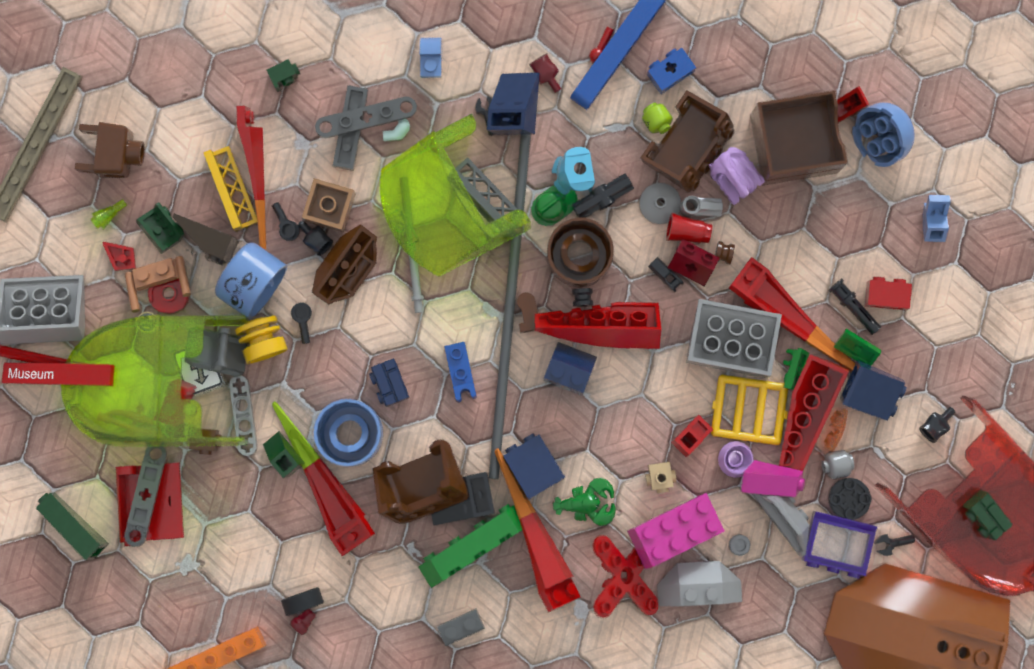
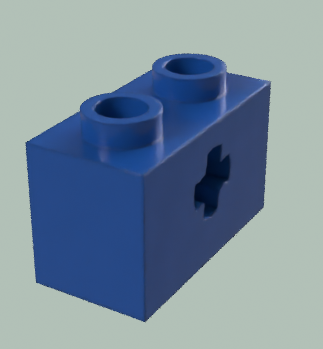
M683 48L671 50L665 55L666 59L661 62L657 60L649 66L650 70H648L647 76L660 94H663L695 72L696 66ZM667 66L669 68L674 67L673 73L671 71H666Z

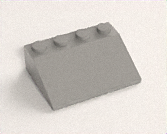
M84 275L0 279L1 345L84 340Z
M699 299L686 363L768 379L772 373L782 314Z

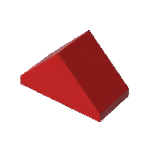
M860 86L837 99L838 123L868 107L869 103Z

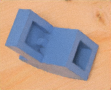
M420 38V77L442 78V39Z
M929 195L927 203H924L923 235L925 242L946 241L949 230L947 214L951 202L950 195Z

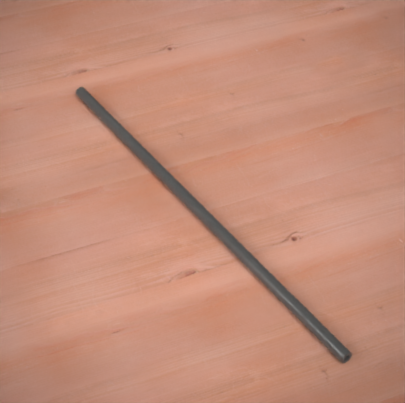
M521 135L514 206L523 215L531 135ZM513 213V222H514V221L517 219V217H516V215ZM523 220L512 229L488 476L491 479H499L500 465L494 452L497 448L500 451L502 449Z

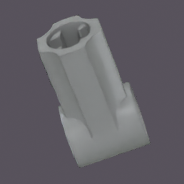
M688 196L679 205V211L684 217H721L723 210L722 199ZM686 202L693 203L694 211H689L686 208Z

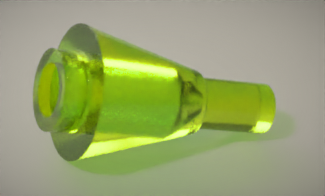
M121 199L113 206L91 213L93 217L90 220L97 229L101 227L104 230L117 215V212L126 207L127 204Z

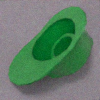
M555 185L551 186L533 201L531 212L534 220L544 226H552L573 211L572 204L577 202L576 192L570 189L567 195H563L557 190Z

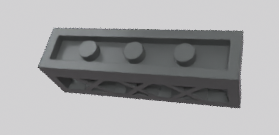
M468 157L450 172L448 176L450 183L503 238L508 236L511 230L525 218ZM468 165L473 171V177H464L459 171ZM476 182H484L487 185V192H479L475 188ZM490 197H498L501 200V207H493L490 204ZM504 211L513 212L517 219L509 224L504 218Z

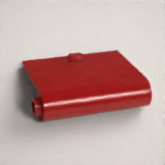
M179 462L165 463L146 541L184 538ZM142 465L115 467L120 543L124 542V547L130 546L125 541L124 536ZM148 489L140 493L143 501H146L148 497L151 498ZM134 530L131 532L130 540L132 542H137L141 539L140 531Z

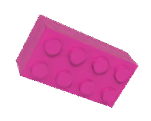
M707 493L635 526L627 530L644 568L648 569L725 532Z

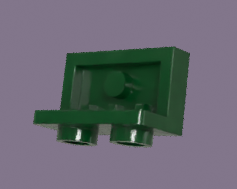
M159 202L155 204L152 210L136 220V223L161 254L181 242L184 236L183 228L171 218L169 210Z

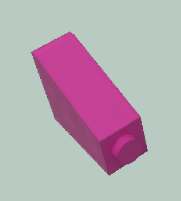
M754 460L744 471L741 492L796 497L800 491H803L805 486V479L802 478L803 471Z

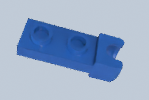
M465 341L444 346L456 402H461V394L464 391L470 392L472 399H476L477 395Z

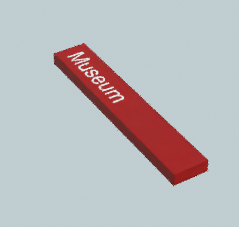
M4 362L2 383L113 386L115 365Z

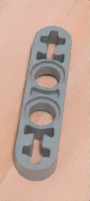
M242 375L234 376L230 380L229 387L237 447L242 455L251 456L256 453L258 444L250 384L246 377ZM237 379L245 382V386H242L241 390L243 394L247 393V396L235 398V394H239V389L234 387V384L238 382ZM241 399L246 400L248 403L245 411L237 409V402ZM243 420H248L251 424L250 430L247 432H243L239 428V424ZM252 434V438L248 437V442L253 444V448H250V452L247 453V450L242 448V445L246 444L245 438L241 439L240 435Z

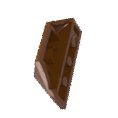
M361 224L342 235L316 270L312 293L328 305L353 297L377 263V236Z

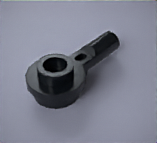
M279 202L274 203L272 208L280 221V236L286 241L295 240L300 234L299 225L287 219Z
M299 302L292 307L291 316L299 323L302 344L310 343L307 321L312 316V310L308 304Z

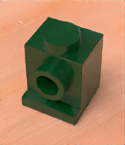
M289 59L266 70L277 92L281 91L280 86L287 87L293 84L298 75L301 74L296 63L291 64Z

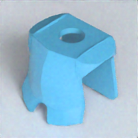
M574 147L567 150L564 156L557 157L552 173L557 174V180L554 182V185L560 193L567 195L570 189L574 191H592L595 179L591 155L588 149ZM575 164H584L585 173L577 174L574 171Z

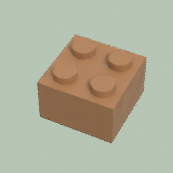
M314 178L302 219L306 222L344 233L356 195L355 191Z

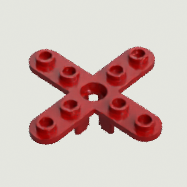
M597 536L593 541V551L602 562L601 566L604 570L610 572L613 577L603 582L602 588L604 589L594 602L593 609L596 616L599 618L609 617L626 593L645 615H654L659 607L658 599L639 576L644 566L635 547L625 559L607 536ZM621 572H626L627 578H621Z

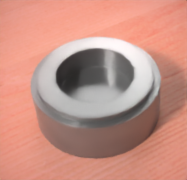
M734 535L729 541V549L735 555H745L750 550V541L744 535Z

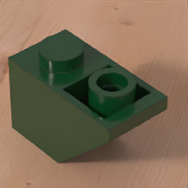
M280 431L263 444L270 463L282 478L290 477L305 464Z

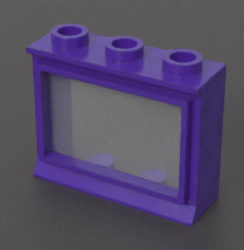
M813 511L809 526L806 555L802 557V560L807 561L806 566L819 568V565L827 566L826 571L838 574L840 570L848 571L847 576L860 579V575H867V568L878 526Z

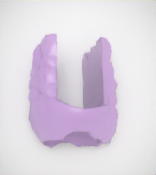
M730 147L714 160V163L709 164L711 178L717 182V185L720 186V189L724 191V195L728 197V200L733 205L739 202V197L742 199L746 198L749 193L751 194L756 189L757 185L761 186L765 182L764 177L754 167L753 162L749 161L746 153L736 147Z

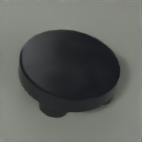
M844 478L837 481L831 487L828 495V503L832 512L838 517L849 520L862 517L868 511L872 501L868 487L862 481L855 478Z

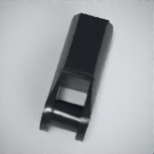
M659 257L648 266L674 293L680 284H684L671 269L667 268L668 266ZM669 275L674 278L670 283L666 280Z

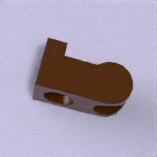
M524 292L517 299V305L522 311L524 323L519 324L520 334L535 331V314H538L534 296L531 293Z

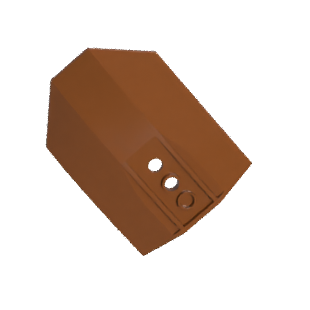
M884 563L867 573L866 576L860 577V579L834 593L823 634L842 669H1002L1009 641L1010 599ZM944 640L947 643V650L940 653L937 650V644ZM961 647H965L967 650V654L963 658H960L958 655Z

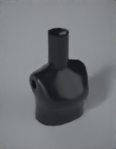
M304 220L298 223L299 228L306 234L303 242L318 256L323 255L329 250L333 240L328 237L319 225L311 228Z
M949 407L942 415L933 412L925 423L919 427L920 432L930 442L936 443L941 436L950 430L947 421L955 414V410Z

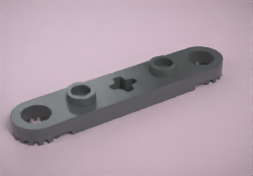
M401 97L321 117L317 120L315 129L322 138L340 136L411 118L416 113L417 105L411 97ZM405 102L410 103L412 110L409 113L402 112L400 109L401 104ZM364 112L372 115L368 123L360 119L363 117ZM324 122H328L332 126L331 131L328 133H323L320 130V126Z
M151 444L145 450L124 536L127 544L132 547L143 545L147 538L167 458V451L161 444ZM155 448L160 449L162 452L158 460H153L150 457L151 451ZM148 489L151 498L148 497L146 501H143L140 493ZM134 530H138L141 533V539L137 542L130 540V534Z

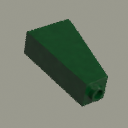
M55 492L45 493L38 500L40 504L36 509L83 559H95L109 545L98 532Z

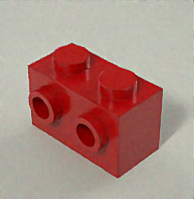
M873 277V280H869L866 283L864 307L906 311L910 309L912 284L906 283L904 279H894L893 282L885 281L884 277Z

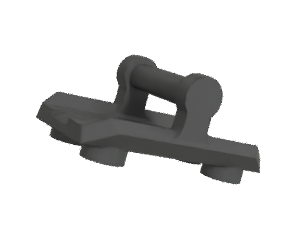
M197 327L188 331L185 362L192 367L238 377L245 372L246 364L242 350L248 346L246 343L240 344L238 340L241 337L231 335V329L219 328V331H213Z

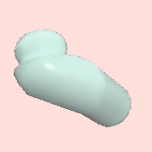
M407 119L399 120L394 130L383 131V140L394 141L403 139L410 130L409 121Z

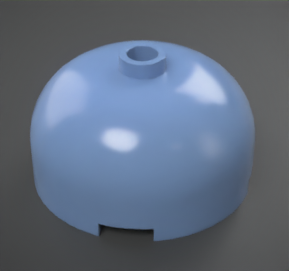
M883 102L873 104L856 115L857 119L855 126L852 127L854 142L863 157L868 155L875 162L876 166L888 167L908 155L914 144L915 132L910 117L903 109L894 104ZM877 134V138L868 142L866 150L862 144V135L869 138Z

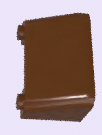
M443 439L434 441L429 446L430 454L401 466L386 461L372 468L380 515L396 523L405 524L468 499L466 484L452 448L447 441Z

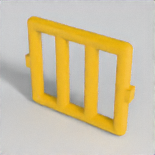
M720 375L718 377L715 401L713 400L712 402L714 412L711 435L714 437L780 445L784 419H787L788 411H786L788 389L784 388V383ZM726 384L738 385L732 431L720 429ZM746 387L759 388L753 434L740 432ZM767 389L780 391L774 437L761 435Z

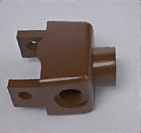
M99 122L98 125L79 124V131L83 134L97 135L94 164L75 163V170L78 172L93 173L100 178H127L130 174V165H143L145 156L144 141H134L133 132L126 126Z

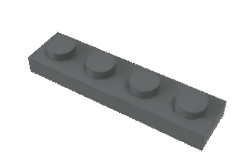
M348 85L343 112L365 107L369 90ZM361 130L338 135L333 167L354 171Z

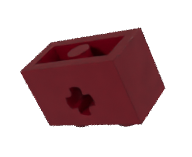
M682 239L667 268L705 287L719 261V257Z

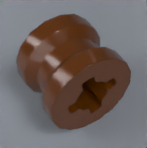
M718 241L715 256L719 257V261H725L726 264L731 265L735 244L725 245L722 241Z

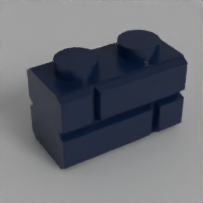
M394 358L371 367L372 372L369 373L372 384H377L379 392L376 394L380 404L384 403L386 407L410 398Z

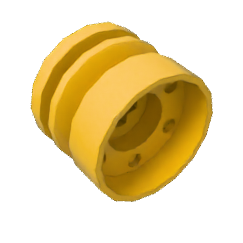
M276 316L256 318L235 329L237 336L246 335L238 340L239 343L250 344V346L242 350L247 364L275 357L288 350L283 336L273 337V334L281 330L280 326L270 327L278 322Z

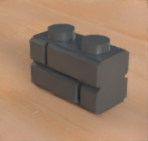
M477 608L438 625L437 628L445 646H448L455 641L485 629V626Z

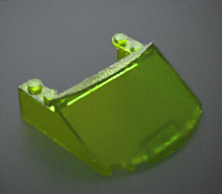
M472 114L437 132H431L381 169V203L392 234L402 249L418 265L438 277L531 229V221L522 210H514L485 225L444 148L473 134L476 130V120Z

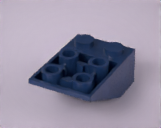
M540 73L501 74L488 109V131L497 135H535Z

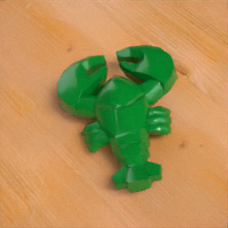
M602 477L594 478L589 483L585 493H583V486L572 489L573 497L561 501L559 497L554 498L553 510L556 511V515H560L562 510L575 512V520L586 521L585 514H587L592 522L598 526H607L615 517L616 507L614 503H611L609 512H606L608 504H605L596 513L600 500L594 495V492L607 499V495L604 493L607 490L610 497L614 498L613 486Z

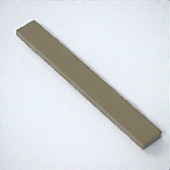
M65 67L60 71L0 186V220L6 223L83 78L81 75Z

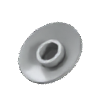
M655 183L643 191L639 203L640 210L648 221L655 224H665L669 222L672 212L675 214L679 213L681 199L678 192L672 186L665 183ZM663 199L665 204L659 206L657 200Z

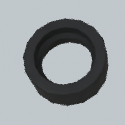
M319 587L285 598L281 600L286 616H290L324 603Z

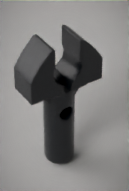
M487 96V100L490 106L492 98ZM479 98L475 105L476 113L484 116L487 127L489 106L486 111L481 106ZM488 131L489 136L495 135L494 133Z
M888 534L880 535L874 544L885 542L889 545L886 549L877 550L876 552L884 556L893 555L892 550L894 547L914 543L915 537L914 535L891 539L888 537Z

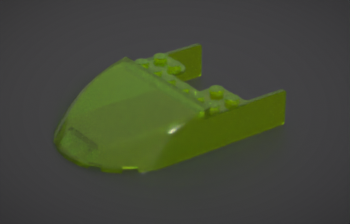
M148 315L119 320L94 330L75 346L65 364L115 365L113 386L61 385L62 400L68 416L85 435L97 442L110 446H247L248 440L244 437L202 436L201 405L196 400L181 399L182 358H195L203 351L204 326H242L250 320L245 315Z

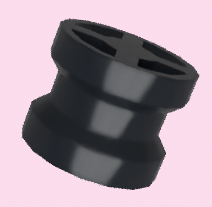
M572 289V294L575 297L573 307L593 306V300L591 299L593 289Z

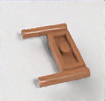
M177 256L175 259L161 260L124 274L133 313L140 311L136 291L179 278L183 297L191 295L183 256Z

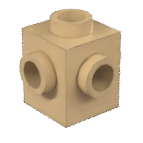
M670 462L648 465L649 474H645L647 486H651V490H656L657 494L669 492V488L674 487L673 483L676 482L675 470H671ZM659 474H662L664 476V480L662 482L658 481Z

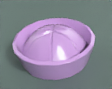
M739 441L729 442L724 445L718 456V463L722 472L733 478L742 477L744 471L754 461L751 449L745 443Z

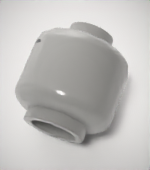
M845 450L828 452L825 455L824 461L821 462L823 472L827 473L831 479H838L851 474V471L854 470V460L852 455L848 454Z

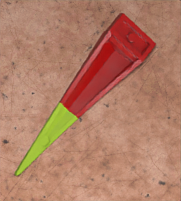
M273 402L272 406L294 450L305 462L302 468L319 506L329 537L341 556H344L373 536L375 532L365 519V513L278 403Z

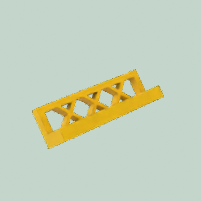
M227 146L214 152L212 150L203 152L233 230L237 232L257 224L256 213L230 147ZM227 152L229 161L227 166L224 167L218 164L216 156ZM228 171L234 173L237 177L234 186L225 182V176ZM235 190L244 195L241 205L234 203L232 200ZM242 209L249 211L253 220L242 224L239 218Z

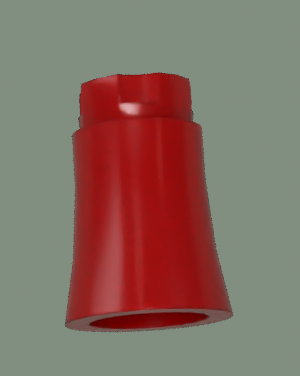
M672 212L667 226L666 241H682L684 239L688 242L699 244L709 243L712 234V224L683 217Z

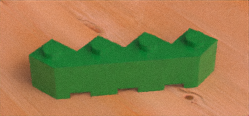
M507 504L498 510L500 514L487 523L482 520L474 525L475 530L464 538L460 539L457 536L448 542L450 547L437 555L432 552L423 558L425 563L418 566L430 587L433 588L522 531L515 505L511 507Z

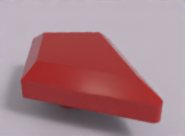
M109 242L102 243L115 271L136 269L134 248Z

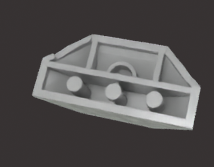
M751 493L800 557L805 556L809 533V524L806 520L809 518L802 509L798 511L794 506L795 499L788 496Z
M720 561L677 563L657 584L658 606H696L742 602L741 580Z

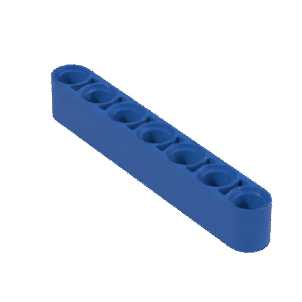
M639 0L573 91L570 96L571 100L585 110H588L666 0Z

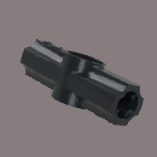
M623 174L608 184L604 183L593 189L589 195L572 204V208L578 218H586L598 210L601 211L609 207L618 198L634 190V187L629 177Z

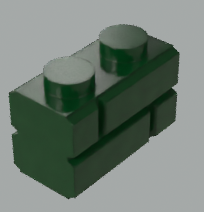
M978 491L973 498L963 504L964 509L967 511L964 513L969 521L975 522L979 526L977 531L984 539L997 540L1003 532H1006L1013 526L1008 517L986 491Z

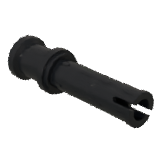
M841 278L828 291L832 292L840 300V305L846 306L870 334L873 335L882 326L855 298L856 293L854 291L851 292Z

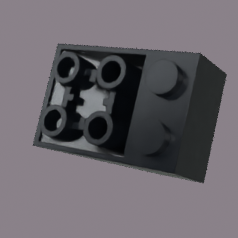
M487 472L463 476L468 491V499L431 514L433 525L494 514L495 509Z

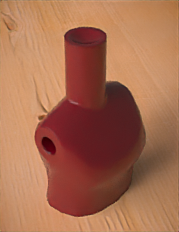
M547 53L529 64L534 73H540V84L548 82L554 93L561 90L555 79L559 70L550 60Z

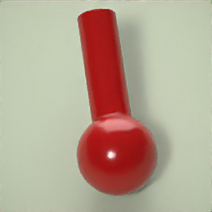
M606 27L597 48L591 50L589 59L593 64L608 44L614 29Z

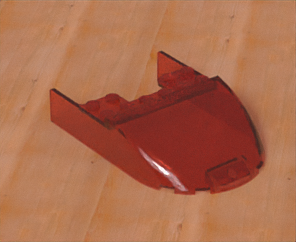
M963 395L960 399L985 425V430L965 451V458L974 470L946 498L935 489H927L909 507L888 487L878 482L875 484V487L941 556L980 588L1003 596H1020V594L1029 591L1034 592V461L976 399ZM980 490L990 494L1013 524L1011 528L1003 532L994 541L989 538L984 539L977 531L979 526L975 522L969 521L964 514L967 511L964 509L963 504L973 498Z

